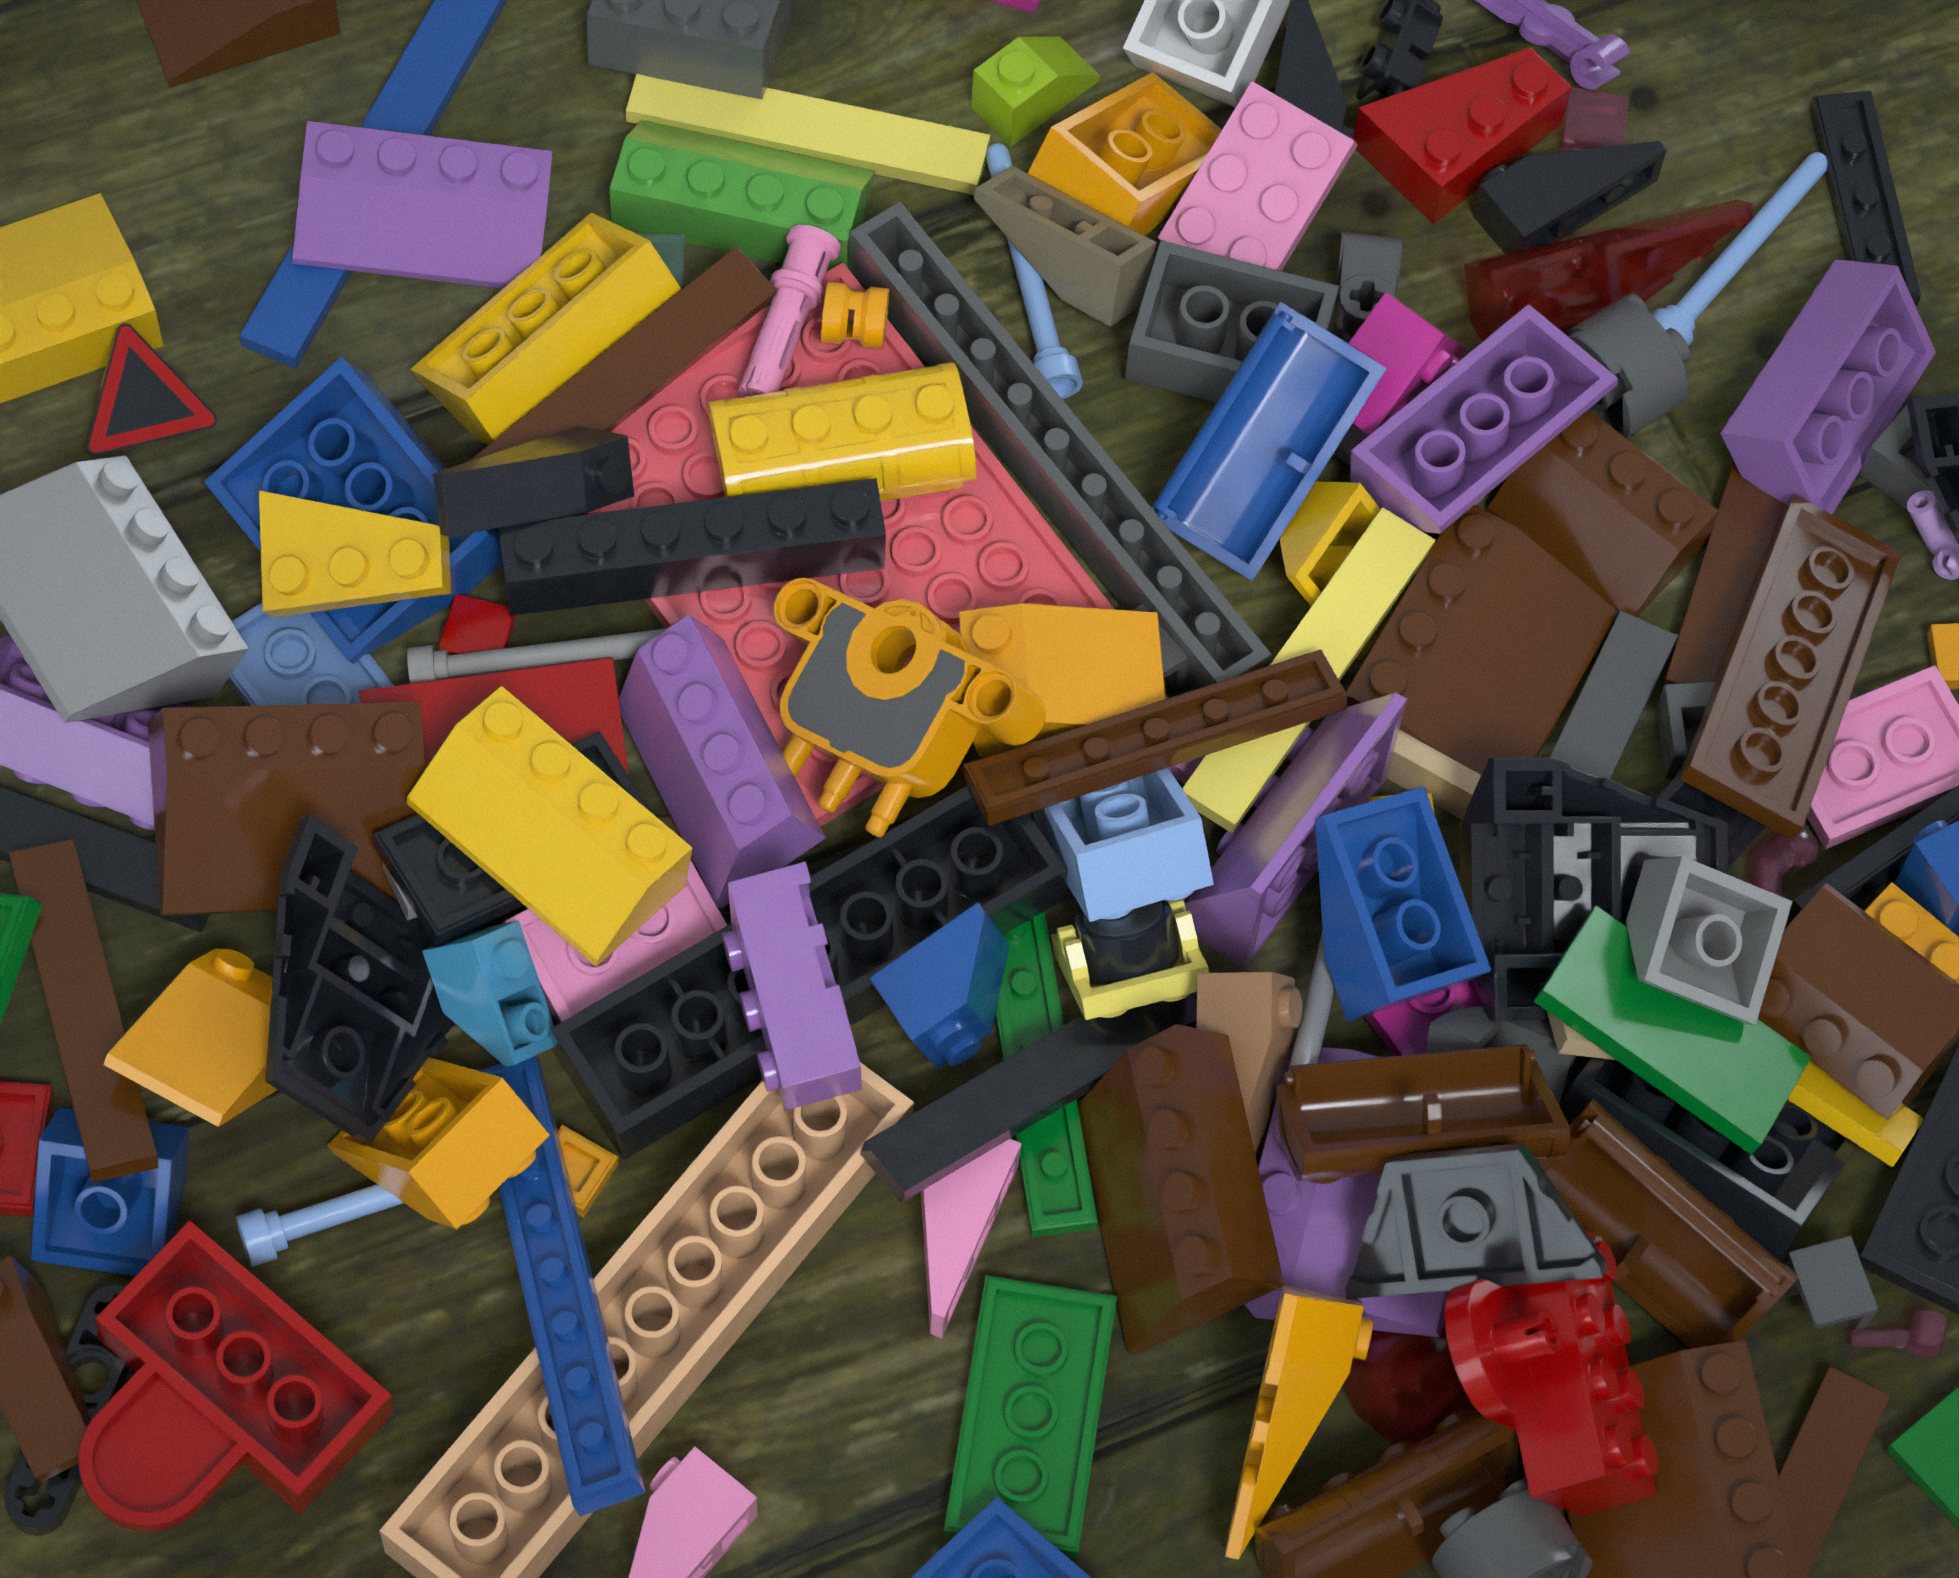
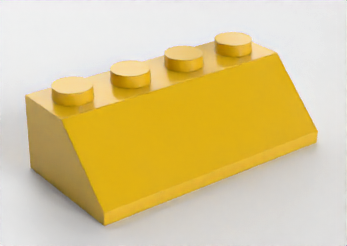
M591 212L410 370L477 440L489 445L682 289L650 240Z
M503 686L499 687L455 725L407 796V805L596 967L686 887L693 848Z

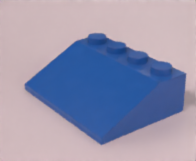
M341 356L209 476L204 483L261 552L259 491L439 526L433 473L445 470L446 468L372 378ZM495 528L449 537L451 594L319 611L310 614L346 659L354 664L364 655L374 652L451 605L455 594L463 596L469 594L502 564L499 531Z

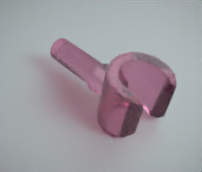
M1918 1310L1912 1314L1909 1330H1851V1346H1895V1348H1905L1907 1352L1916 1357L1930 1359L1942 1350L1947 1318L1937 1312Z

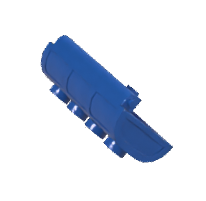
M1279 302L1151 508L1169 530L1253 581L1387 368L1301 313Z

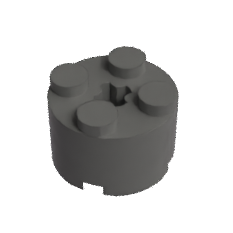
M1630 293L1565 333V335L1618 378L1617 386L1596 402L1589 410L1625 438L1633 436L1689 400L1688 379L1683 364L1690 359L1689 347L1677 330L1673 328L1665 330L1637 295Z
M1526 1478L1510 1485L1500 1494L1498 1502L1479 1513L1472 1507L1466 1508L1446 1520L1440 1527V1532L1444 1536L1445 1541L1439 1546L1432 1559V1565L1440 1578H1585L1592 1567V1559L1555 1505L1530 1497Z

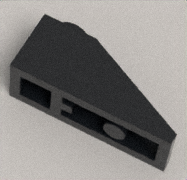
M1291 0L1275 95L1353 140L1355 127L1343 125L1347 101L1309 1Z
M1660 141L1529 155L1510 167L1505 164L1491 170L1479 183L1473 217L1517 268L1658 181L1667 149Z
M576 426L433 473L440 534L448 537L587 513L634 497L628 436Z

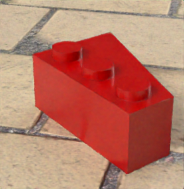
M1530 47L1359 107L1353 134V140L1358 144L1355 150L1434 224L1479 189L1478 186L1481 180L1491 170L1503 164L1511 165L1560 127L1564 119L1572 86Z

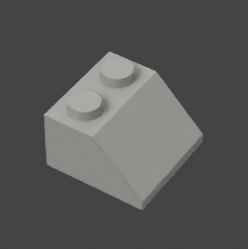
M1684 856L1644 860L1626 919L1638 981L1747 1025H1756L1792 901Z

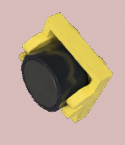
M1183 899L1158 901L1132 909L1130 913L1117 919H1098L1089 922L1080 907L1074 918L1076 928L1073 925L1057 928V933L1051 934L1054 956L1085 1020L1097 1017H1116L1124 1014L1128 1009L1159 1001L1173 1002L1182 1000L1191 993L1197 992V973H1209L1208 965L1198 947L1192 915L1190 911H1186Z

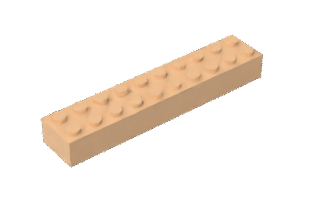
M861 1062L862 1090L786 1111L784 1110L779 1090L767 1092L762 1080L595 1276L594 1283L637 1459L876 1174L860 1154L864 1142L913 1114L914 1102ZM536 1347L379 1530L385 1553L416 1578H539L593 1513L579 1516L572 1505Z

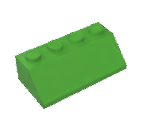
M641 120L625 137L610 185L611 222L627 230L730 252L737 246L745 256L783 264L789 249L786 240L789 229L795 225H810L830 233L841 245L839 256L836 260L829 262L826 272L842 262L849 269L850 231L860 226L863 222L875 180V170Z

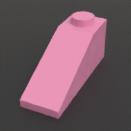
M1008 1139L921 1191L930 1334L943 1338L1018 1169L1021 1151L1020 1142Z
M696 1447L682 1461L677 1457L671 1458L659 1470L650 1484L649 1488L654 1493L649 1499L629 1578H704L756 1519L757 1497Z

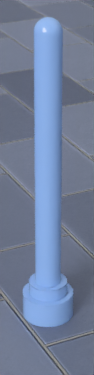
M994 143L988 147L986 161L990 176L993 178L1013 165L1005 145ZM1007 238L1037 350L1033 363L1062 399L1068 398L1077 393L1083 385L1077 359L1060 345L1043 278Z
M1814 152L1807 156L1676 306L1668 305L1666 308L1656 309L1652 313L1665 330L1673 328L1683 336L1688 346L1692 343V332L1695 330L1694 321L1827 171L1828 160L1824 154Z
M376 1184L278 1216L276 1210L264 1214L262 1209L259 1208L235 1216L246 1256L250 1266L254 1267L277 1259L276 1252L287 1249V1241L382 1211L404 1202Z

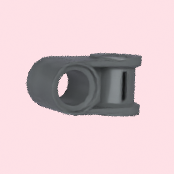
M1341 233L1336 285L1339 286L1336 333L1337 337L1345 342H1350L1385 292L1395 298L1401 264V237Z

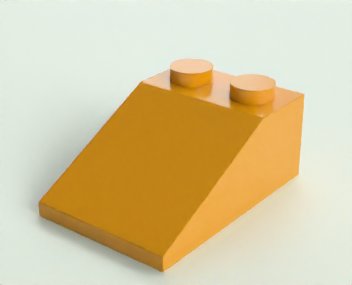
M1151 72L1053 125L1027 174L1147 236L1175 210L1222 129L1158 75Z
M1025 603L959 611L960 632L970 654L1004 669L1042 699L1046 707L1045 722L1037 736L1026 744L1166 699L1160 625L1157 612ZM1009 702L1002 708L1001 713L1007 708ZM978 731L973 740L980 758L1025 745L1015 746L1006 744L981 731Z
M216 948L190 962L108 1052L103 1065L217 1127L223 1125L278 1090L265 1082L273 977L254 968V962L248 956L238 951Z
M428 1057L412 1079L416 1085L372 1142L362 1143L342 1130L327 1146L337 1157L428 1220L458 1229L461 1225L468 1224L477 1219L490 1204L489 1196L507 1178L517 1176L532 1164L537 1154L536 1149L550 1135L502 1077Z

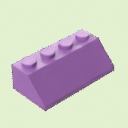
M307 121L292 264L503 289L542 254L552 151Z
M1835 259L1720 433L1740 475L1760 490L1785 504L1795 494L1833 514L1862 469L1871 445L1892 422L1936 353L1898 266Z
M1528 304L1351 450L1350 483H1361L1380 509L1382 507L1422 532L1440 534L1616 387L1618 378Z
M688 614L639 648L619 697L620 713L682 839L693 848L691 857L716 906L722 909L730 904L728 882L783 868L826 837L724 639Z
M9 635L1 637L0 765L12 769L15 776L21 780L34 784H50L70 792L72 798L81 804L92 807H108L128 815L131 822L139 827L155 830L148 722L162 708H183L189 706L176 703L64 723L12 637Z

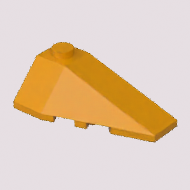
M1286 1284L1282 1286L1227 1537L1225 1557L1239 1560L1347 1379L1353 1358L1366 1359L1374 1320L1362 1318L1364 1309L1362 1301Z

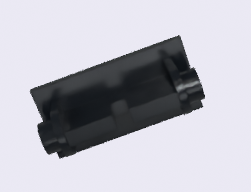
M1387 0L1384 3L1376 21V24L1382 27L1378 39L1366 51L1359 66V72L1364 76L1356 95L1357 99L1362 100L1373 90L1384 94V99L1419 86L1426 63L1408 52L1410 50L1424 59L1430 55L1443 22V17L1440 14L1441 7L1437 2L1433 0Z

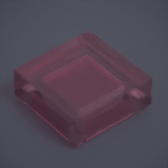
M1572 87L1566 108L1561 148L1582 150L1624 145L1630 96Z

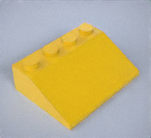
M101 193L0 227V404L106 367L115 329L122 324L131 325L154 350L164 346L155 307L136 262Z

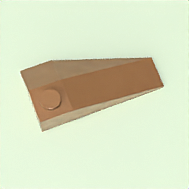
M1274 972L1197 973L1196 1028L1229 1036L1255 1156L1257 1158L1277 1097L1276 1086L1282 1082L1294 1045V1028H1297L1301 1022V995L1299 990L1295 988V978Z

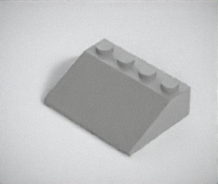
M127 456L75 462L0 494V620L64 723L217 696L249 648Z

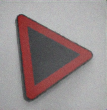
M122 324L115 329L84 446L87 454L97 456L209 429L216 424L217 418L211 409L131 325Z

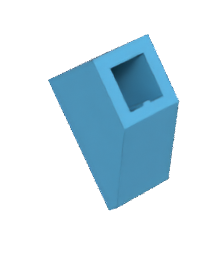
M519 920L470 930L445 943L422 951L443 1013L505 1067L516 1065L554 1047L550 1030L554 1027V1023Z

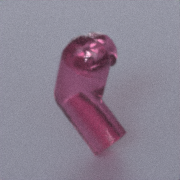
M1803 828L1792 840L1777 832L1754 852L1751 859L1750 884L1782 897L1783 874L1793 866L1803 868L1806 866V863L1812 864L1816 860L1819 852L1816 838L1807 834Z

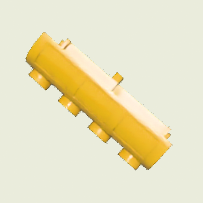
M954 362L707 402V412L725 497L877 478L880 501L960 489L963 488L964 481L976 480L973 435L959 372Z

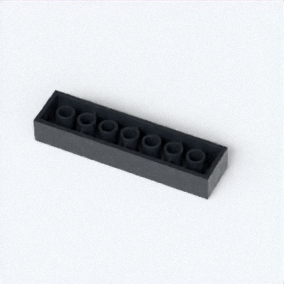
M967 785L886 832L884 836L874 839L810 877L809 891L817 923L823 924L828 942L824 946L835 983L840 987L850 1026L887 1005L869 979L871 976L977 902L1002 934L1005 935L1066 898L1067 868L1028 813L988 826ZM732 923L550 1029L557 1059L623 1161L762 1079L757 1053L767 1051L761 1029L750 1032L748 1030L739 993L749 991L743 969L731 971L722 939V933L732 931Z

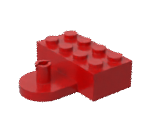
M189 1220L95 1318L99 1340L136 1373L96 1414L88 1425L80 1444L79 1471L86 1495L100 1514L114 1524L134 1531H161L185 1522L207 1503L241 1465L295 1512L301 1515L392 1416V1395Z
M1587 1230L1585 1231L1606 1260L1607 1272L1602 1278L1500 1286L1486 1279H1478L1453 1287L1449 1291L1445 1302L1447 1341L1459 1380L1474 1407L1485 1418L1517 1430L1530 1497L1581 1516L1657 1496L1653 1475L1657 1474L1659 1470L1656 1449L1649 1436L1644 1434L1639 1409H1642L1645 1404L1643 1387L1636 1372L1630 1369L1625 1344H1628L1631 1340L1630 1326L1623 1309L1616 1304L1611 1280L1617 1276L1615 1258L1607 1242Z

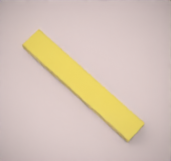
M636 74L626 107V122L638 124L641 120L651 121L875 170L876 175L974 195L975 188L980 185L987 149L990 146V134L767 87L763 99H757Z
M1382 507L1270 665L1321 649L1340 681L1434 546L1435 539ZM1310 722L1206 755L1182 790L1197 812L1230 833H1233Z

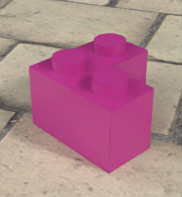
M1385 292L1349 342L1350 345L1387 368L1353 421V424L1370 435L1458 363L1467 349L1409 306Z

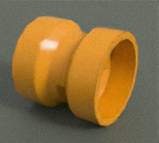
M828 282L823 308L821 343L841 345L846 340L859 341L864 348L883 350L890 289L871 286L865 292L852 291L846 283ZM851 309L855 310L854 321H850Z

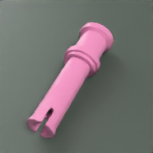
M795 225L789 229L786 237L789 249L782 268L776 270L770 279V283L777 289V293L772 298L770 309L763 322L751 354L749 365L738 387L737 393L740 397L780 390L783 377L800 337L805 318L810 309H814L820 304L825 294L821 284L829 262L836 260L841 250L839 241L830 233L810 225Z

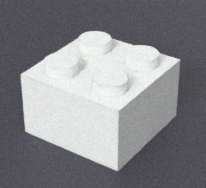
M1144 0L1123 49L1135 67L1150 73L1154 72L1159 77L1236 108L1251 81H1255L1289 7L1290 0Z

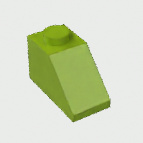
M1060 36L1017 37L973 70L971 109L1012 147L1097 84L1100 80V75Z

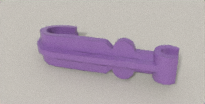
M1475 0L1505 22L1517 26L1521 36L1527 41L1536 45L1546 46L1569 62L1574 80L1583 88L1595 90L1619 76L1621 71L1612 64L1630 54L1627 44L1620 37L1605 35L1598 38L1576 23L1574 16L1567 9L1555 4H1549L1544 0Z

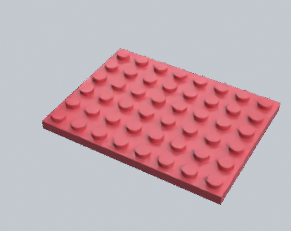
M843 262L827 271L821 284L824 288V293H826L828 282L846 283L852 291L865 292V289ZM824 294L820 304L814 309H810L805 318L800 337L779 391L787 388L807 387L861 378V376L873 374L881 375L924 368L925 366L888 319L883 350L864 348L859 341L846 340L841 345L821 343ZM771 305L759 311L611 431L612 433L628 436L634 497L582 513L581 515L725 497L707 412V402L740 398L737 390L747 370L751 354ZM852 309L850 314V321H854L855 310ZM972 426L976 458V480L964 481L963 488L881 501L886 530L885 569L809 578L874 609L883 603L900 599L919 602L960 635L959 611L1021 603L1115 610ZM791 581L644 599L665 628L671 627L690 614L724 639L781 752H783L793 732L784 725L781 718L780 699L788 680L807 648V645L777 624L774 617V602L777 594L784 585ZM912 653L906 659L902 669L909 664V662L912 660L914 656V653ZM813 748L801 772L795 779L820 827L884 788V784L860 773L845 800L841 801L836 812L831 814L818 806V800L824 791L823 786L837 761Z

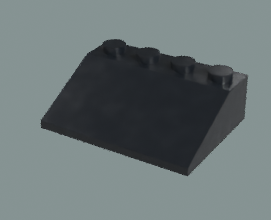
M1592 1057L1576 1077L1560 1105L1569 1124L1592 1099L1596 1100L1606 1109L1607 1113L1651 1151L1669 1163L1673 1170L1717 1208L1722 1209L1739 1227L1779 1261L1782 1260L1858 1147V1144L1787 1100L1763 1143L1750 1155L1629 1068L1613 1059Z

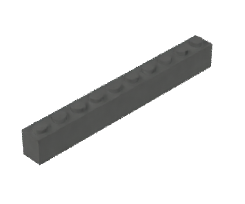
M899 201L851 230L849 270L865 290L871 286L890 289L888 318L928 367L947 362H954L956 364L969 418L1124 609L1132 611L1143 605L1149 612L1158 613L1161 627L1188 657L1186 685L1189 689L1193 691L1269 666L1271 659L1270 651Z

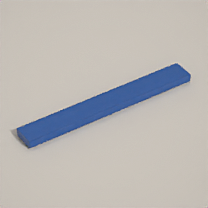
M434 0L361 128L430 136L508 0ZM293 242L239 336L242 347L297 369L352 271L292 264Z
M537 1055L513 1066L505 1067L502 1063H498L479 1071L502 1077L550 1135L536 1149L537 1154L532 1164L517 1176L507 1178L499 1186L572 1505L579 1516H583L644 1494L645 1489L542 1065Z

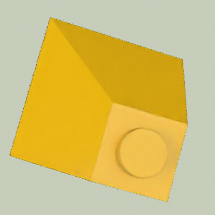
M1315 481L1280 537L1286 576L1311 607L1381 510L1361 483ZM1417 572L1355 660H1362L1386 626Z

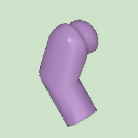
M1929 490L1916 492L1909 498L1906 506L1927 548L1935 555L1932 561L1933 569L1942 578L1948 580L1958 579L1959 545L1933 492Z

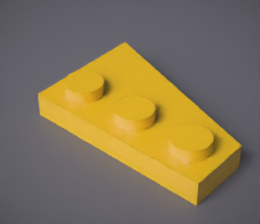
M259 491L263 612L270 617H283L451 594L449 537L440 534V526Z

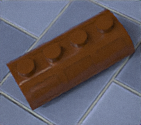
M1527 1044L1291 1065L1290 1072L1285 1073V1084L1276 1086L1281 1141L1297 1181L1308 1180L1313 1183L1327 1184L1335 1182L1341 1177L1371 1174L1381 1177L1386 1162L1396 1155L1525 1143L1537 1160L1566 1156L1569 1148L1570 1126L1536 1061L1534 1050L1530 1051Z
M1594 1099L1569 1123L1570 1140L1566 1156L1537 1159V1162L1582 1227L1601 1237L1611 1248L1617 1267V1276L1612 1281L1690 1349L1739 1341L1795 1283L1798 1277L1786 1264L1783 1265L1739 1227L1722 1209L1717 1208L1673 1170L1669 1163L1651 1151L1607 1113L1606 1109Z
M1460 1410L1445 1418L1438 1425L1434 1434L1414 1445L1411 1441H1402L1391 1446L1379 1457L1377 1464L1357 1475H1354L1353 1472H1344L1336 1475L1323 1485L1318 1496L1297 1507L1294 1503H1286L1276 1507L1262 1519L1260 1527L1255 1532L1256 1555L1263 1577L1398 1578L1432 1560L1439 1546L1445 1541L1444 1536L1440 1532V1527L1446 1520L1466 1508L1472 1507L1479 1513L1498 1502L1500 1494L1516 1482L1519 1444L1517 1430L1485 1418L1478 1410L1472 1414L1468 1410Z

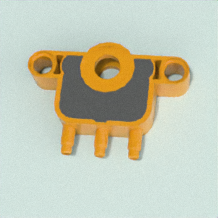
M804 577L787 583L777 594L774 602V617L777 624L807 645L780 699L781 718L784 725L793 732L782 754L794 777L798 776L813 748L837 761L823 786L824 791L818 800V806L831 814L836 812L841 801L846 799L859 774L862 773L885 785L871 810L872 815L865 826L866 831L880 838L884 836L889 825L894 823L908 796L915 798L932 796L948 784L956 773L978 731L1006 744L1016 746L1026 744L1035 738L1042 729L1046 719V707L1042 699L1004 669L970 654L962 635L944 621L939 620L936 615L919 602L900 599L883 603L874 609L813 579ZM914 653L912 660L902 669L906 659ZM1009 702L1007 708L1001 713L1002 708Z

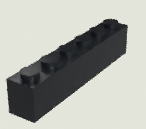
M877 478L547 519L498 528L509 616L791 581L803 577L814 578L885 569L886 530Z

